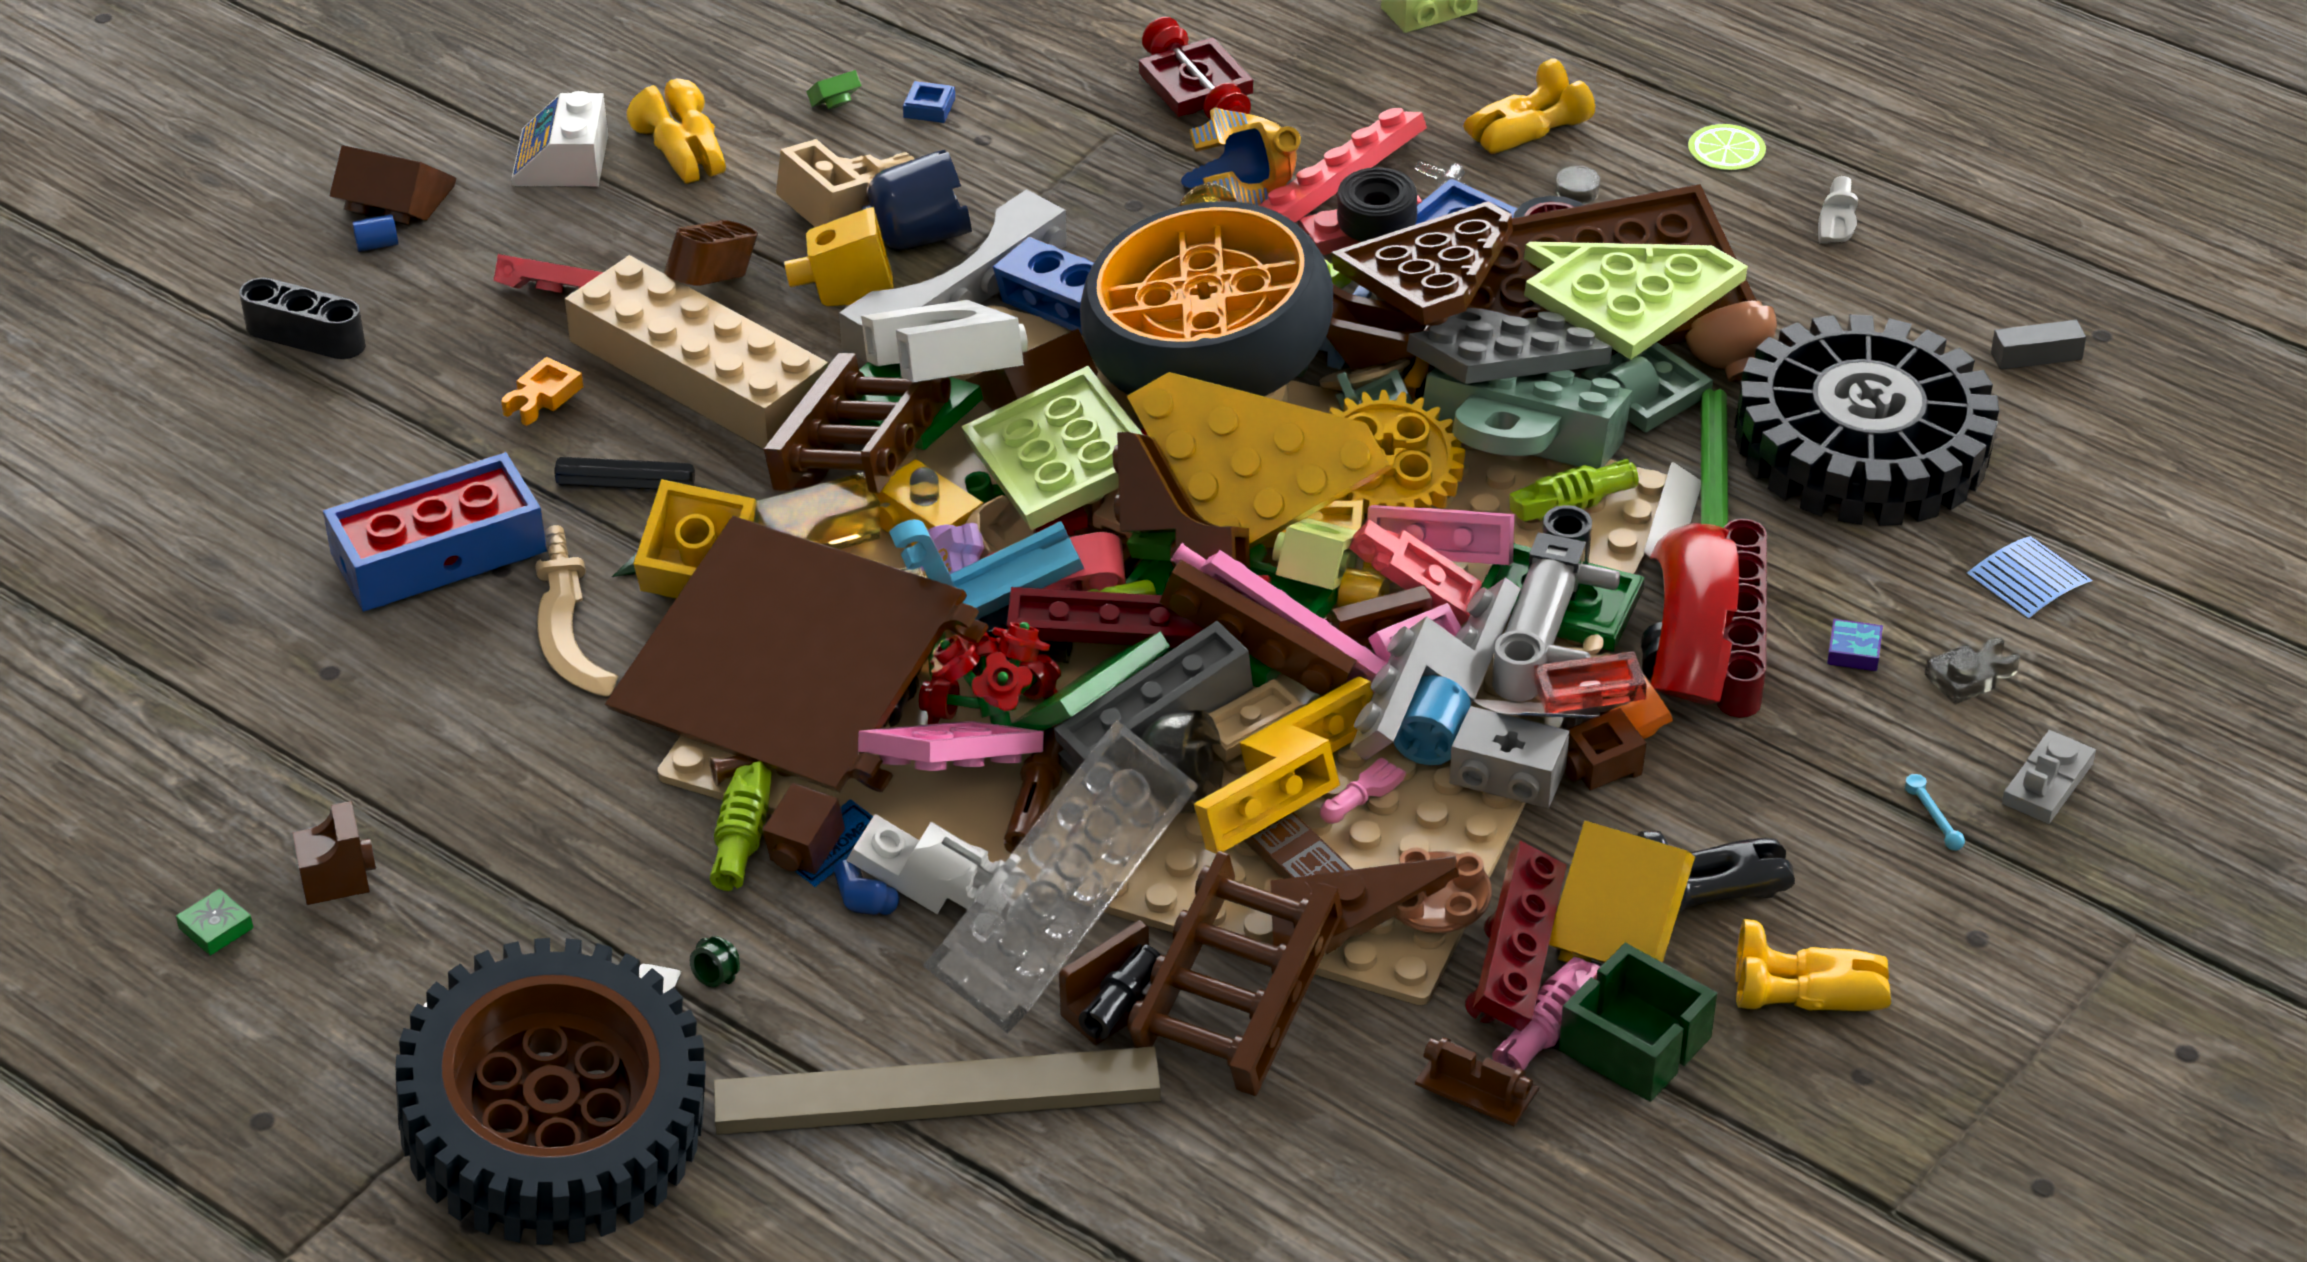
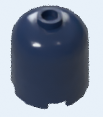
M945 149L887 168L877 173L869 183L867 190L869 204L861 206V209L874 207L883 242L890 248L909 250L972 232L967 205L960 207L958 199L953 192V189L961 187L952 159Z

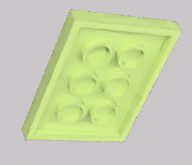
M1089 366L961 426L968 444L1031 531L1085 504L1095 503L1103 498L1104 495L1118 489L1119 478L1113 466V450L1118 445L1117 433L1131 432L1143 435Z

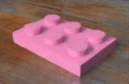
M977 721L861 730L858 737V752L877 754L883 760L882 764L906 765L910 764L911 760H915V769L927 771L946 770L947 761H953L955 766L980 767L984 766L986 757H991V761L996 763L1022 762V754L1043 752L1044 731Z

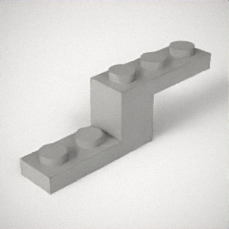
M1505 577L1489 589L1483 587L1478 590L1466 609L1470 614L1468 621L1456 636H1453L1427 616L1411 628L1404 626L1398 630L1387 648V651L1391 653L1387 664L1381 668L1372 681L1371 689L1375 691L1373 697L1355 720L1354 727L1358 731L1350 750L1364 760H1367L1394 742L1422 676L1437 675L1447 677L1457 682L1468 693L1471 702L1475 700L1493 657L1495 641L1503 633L1521 588Z

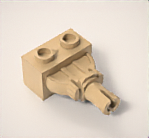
M817 139L780 150L776 194L809 223L817 227L861 211V206L869 204L867 190L874 176L887 168L913 160L914 157L909 156L907 152H902L883 160L874 158L870 154L853 159L837 157Z

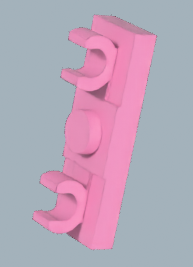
M1371 505L1368 507L1367 521L1371 520L1384 530L1397 534L1405 530L1450 561L1510 565L1513 563L1514 514Z

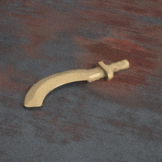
M559 525L550 526L545 531L549 561H541L540 559L535 566L537 577L540 580L549 581L550 590L542 595L537 616L538 639L542 652L550 666L571 684L593 694L605 697L610 696L614 690L618 675L595 665L584 656L575 641L573 633L574 607L576 602L583 600L579 578L583 577L586 572L584 561L579 557H568L564 529Z

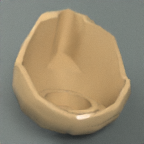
M1004 495L982 504L970 515L966 524L976 523L979 532L982 534L984 550L980 560L993 552L1000 551L1035 534V529L1031 531L1013 504Z

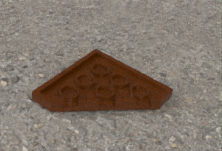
M1487 201L1331 252L1333 269L1421 324L1428 326L1440 325L1445 323L1448 317L1465 312L1513 232L1512 214Z

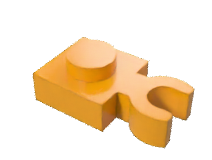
M545 357L516 381L517 390L507 393L502 398L503 415L509 417L513 412L520 410L522 424L525 426L532 424L537 420L539 410L542 407L555 411L584 387L582 373Z

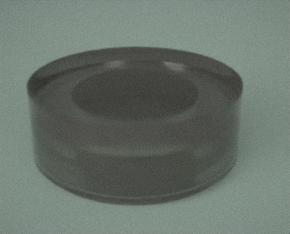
M1570 166L1562 169L1557 174L1556 194L1558 197H1567L1582 204H1587L1594 201L1599 195L1600 176L1594 170L1584 166Z

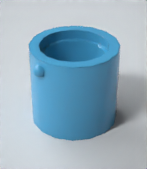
M1437 675L1422 676L1395 737L1394 745L1404 757L1419 764L1429 766L1441 765L1451 759L1453 742L1471 706L1468 693L1457 682L1447 677Z

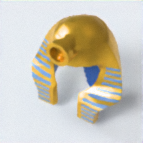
M1213 108L1210 110V121L1203 126L1190 129L1189 132L1195 152L1222 145L1225 147L1224 153L1219 159H1214L1212 162H1207L1205 166L1201 165L1199 168L1193 169L1192 172H1187L1181 179L1184 187H1205L1208 201L1223 198L1233 202L1260 205L1269 198L1268 194L1271 191L1286 186L1293 176L1297 159L1296 150L1301 142L1299 132L1293 127H1281L1277 123L1255 115Z

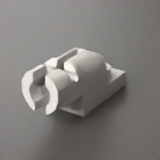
M874 814L847 858L848 862L885 882V884L895 888L935 914H938L946 899L949 898L981 917H989L995 921L1024 874L1001 859L994 863L990 862L987 855L988 851L981 847L969 845L933 822H930L921 839L918 840Z

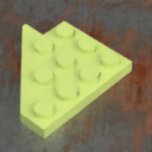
M1529 242L1525 246L1524 259L1543 271L1526 281L1524 296L1550 312L1563 315L1565 321L1575 327L1593 331L1595 338L1612 346V349L1632 360L1743 283L1746 279L1748 266L1714 246Z

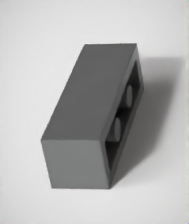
M2077 320L1995 329L1991 354L2000 370L2082 360L2086 335Z

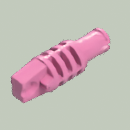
M1573 957L1554 975L1550 976L1538 990L1534 1013L1530 1023L1522 1031L1515 1029L1492 1053L1493 1060L1515 1070L1518 1068L1525 1070L1529 1062L1539 1051L1554 1047L1560 1040L1563 1005L1590 977L1597 978V970L1600 966L1595 963H1589L1584 959Z

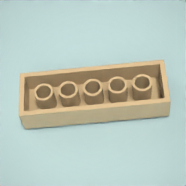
M630 255L565 298L570 342L762 449L765 448L829 366V362L692 288L669 278L664 273Z

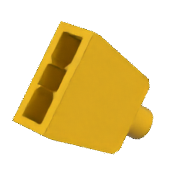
M874 207L810 229L806 233L808 256L785 261V270L790 288L816 283L821 303L825 306L851 305L871 291L894 289L892 270Z

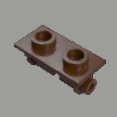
M1446 1037L1441 1038L1440 1041L1434 1038L1429 1040L1424 1051V1058L1429 1060V1062L1415 1080V1085L1513 1127L1539 1091V1086L1534 1085L1532 1079L1525 1077V1070L1520 1068L1515 1070L1487 1057L1483 1063L1477 1061L1475 1052L1451 1043V1039Z

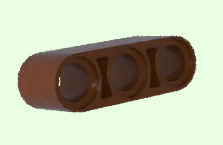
M729 220L678 228L664 274L675 281L694 286L743 277L746 274L758 232L747 225Z

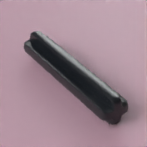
M559 457L554 468L555 481L559 485L658 490L661 479L694 486L695 482L694 465L683 462Z

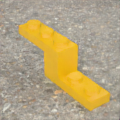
M1358 676L1239 742L1247 774L1194 803L1206 850L1215 854L1218 851L1224 852L1340 786L1332 753L1353 742L1358 731L1354 727L1355 720L1361 710L1370 703L1374 694L1371 689L1370 680Z

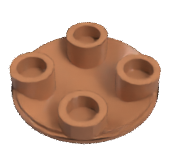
M1422 848L1405 850L1399 857V864L1456 856L1459 877L1452 879L1445 888L1429 897L1424 892H1421L1398 905L1395 917L1413 929L1430 933L1452 932L1474 923L1488 908L1492 894L1490 879L1484 870V862L1481 857L1471 852L1461 854L1447 851L1427 852Z

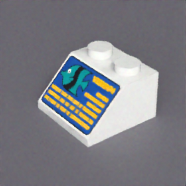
M584 91L560 93L522 128L511 178L512 186H599L608 140L603 93H587Z

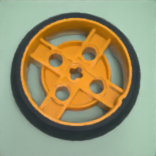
M1216 201L1189 204L1172 208L1141 220L1119 234L1105 247L1094 262L1085 281L1080 306L1081 330L1087 349L1096 366L1114 386L1127 395L1171 372L1248 393L1266 396L1297 377L1309 365L1322 346L1328 333L1333 313V283L1325 259L1316 244L1301 227L1286 216L1262 206L1242 202Z

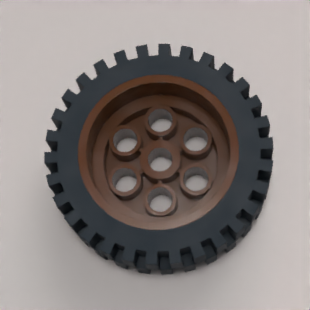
M550 938L534 939V953L522 954L519 941L503 945V960L495 962L489 950H486L474 956V973L470 974L460 963L448 971L449 990L436 981L426 991L427 1007L417 1003L410 1014V1029L403 1028L399 1040L400 1055L396 1054L395 1071L398 1128L400 1130L404 1156H410V1168L416 1180L419 1182L426 1178V1193L436 1204L448 1196V1214L460 1222L470 1210H473L475 1230L485 1234H490L497 1221L504 1223V1240L520 1243L523 1229L527 1228L536 1229V1245H553V1230L567 1229L570 1244L585 1241V1225L595 1223L602 1237L616 1232V1214L622 1212L629 1224L644 1217V1197L655 1207L667 1198L668 1182L678 1186L685 1176L686 1161L692 1162L697 1151L698 1136H701L703 1125L706 1061H704L702 1035H696L697 1021L691 1009L682 1013L683 997L674 987L663 993L664 977L651 968L640 978L639 959L626 953L620 963L616 965L612 963V947L597 943L593 955L589 956L582 954V940L566 938L564 952H550ZM547 1052L552 1053L553 1055L540 1056L537 1054ZM594 1070H600V1071H604L605 1073H602V1074H591V1073H588V1072L594 1071ZM496 1081H505V1082H508L507 1084H504V1085H494V1084H491V1083L496 1082ZM547 1099H556V1100H559L560 1102H557V1103H545V1102H542V1101L547 1100ZM600 1117H607L613 1120L607 1122H600L594 1119ZM503 1128H510L515 1130L510 1133L497 1132V1130Z

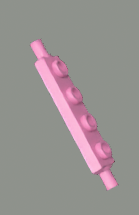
M1182 543L1170 560L1176 564L1183 560L1356 659L1357 661L1347 682L1359 676L1370 680L1372 684L1377 673L1387 664V662L1373 654L1368 648L1360 645L1333 627L1328 621L1317 616L1289 597L1284 591L1277 589L1221 550L1206 560Z

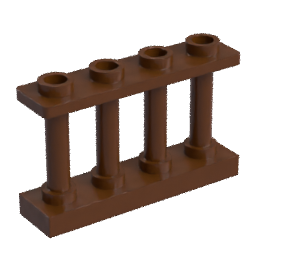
M838 353L764 448L773 490L791 491L808 468L864 471L869 493H880L890 478L894 476L909 452L913 450L927 427L931 425L935 416L944 404L948 402L951 394L950 378L944 377L912 382L905 378L864 377L863 373L859 371L856 353ZM864 395L901 397L898 402L860 401ZM845 419L884 421L881 426L841 425ZM827 443L866 445L862 451L823 450Z
M1218 851L1211 866L1205 865L1200 871L1195 886L1196 896L1189 910H1182L1177 917L1173 929V942L1166 956L1160 955L1157 958L1151 972V987L1144 1001L1138 1000L1134 1004L1128 1018L1127 1028L1130 1031L1135 1048L1153 1047L1157 1037L1160 1036L1226 1059L1227 1065L1231 1069L1236 1090L1257 1096L1343 916L1338 888L1321 882H1317L1309 899L1303 898L1301 902L1235 881L1230 854ZM1227 900L1293 922L1294 932L1288 944L1282 943L1277 947L1213 925L1224 901ZM1202 945L1270 967L1273 975L1266 990L1259 989L1256 993L1192 971L1191 968ZM1180 990L1249 1013L1251 1021L1244 1035H1237L1233 1039L1170 1017L1168 1014Z

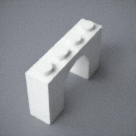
M970 300L861 316L867 362L876 366L900 363L901 377L912 382L1024 365L1022 352H1026L1028 348L1024 325L1019 324L1017 317Z

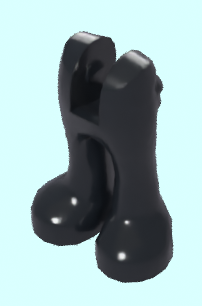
M1640 831L1637 835L1668 845L1661 831ZM1756 838L1690 852L1695 856L1678 914L1690 907L1726 899L1749 896L1772 898L1777 892L1792 888L1795 884L1792 864L1785 859V848L1775 838Z

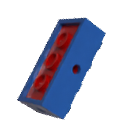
M506 452L323 510L331 555L363 612L547 552L541 507Z

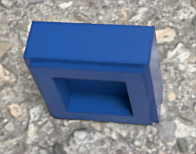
M914 81L903 104V118L945 123L955 101V87Z

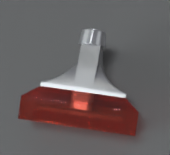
M1634 651L1534 665V682L1545 713L1600 716V712L1612 710L1632 701L1646 700L1647 684ZM1576 718L1574 726L1593 718Z

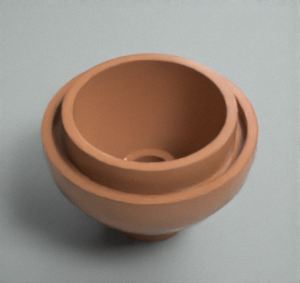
M1760 301L1735 303L1716 309L1696 319L1691 324L1692 329L1685 335V339L1692 354L1700 361L1716 369L1725 370L1728 381L1742 380L1743 370L1749 357L1755 358L1756 348L1768 337L1774 339L1777 328L1776 314L1773 307L1763 306Z

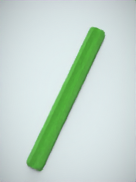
M1708 388L1702 393L1701 524H1713L1724 528L1728 523L1727 394L1722 389L1713 391Z

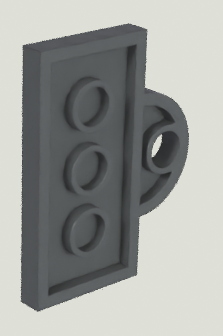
M1467 308L1465 312L1448 317L1445 323L1431 326L1429 331L1409 333L1407 351L1464 384L1607 365L1610 364L1612 346L1595 338L1593 331L1574 327L1565 322V317L1558 313L1540 312L1537 317L1524 319L1485 309Z

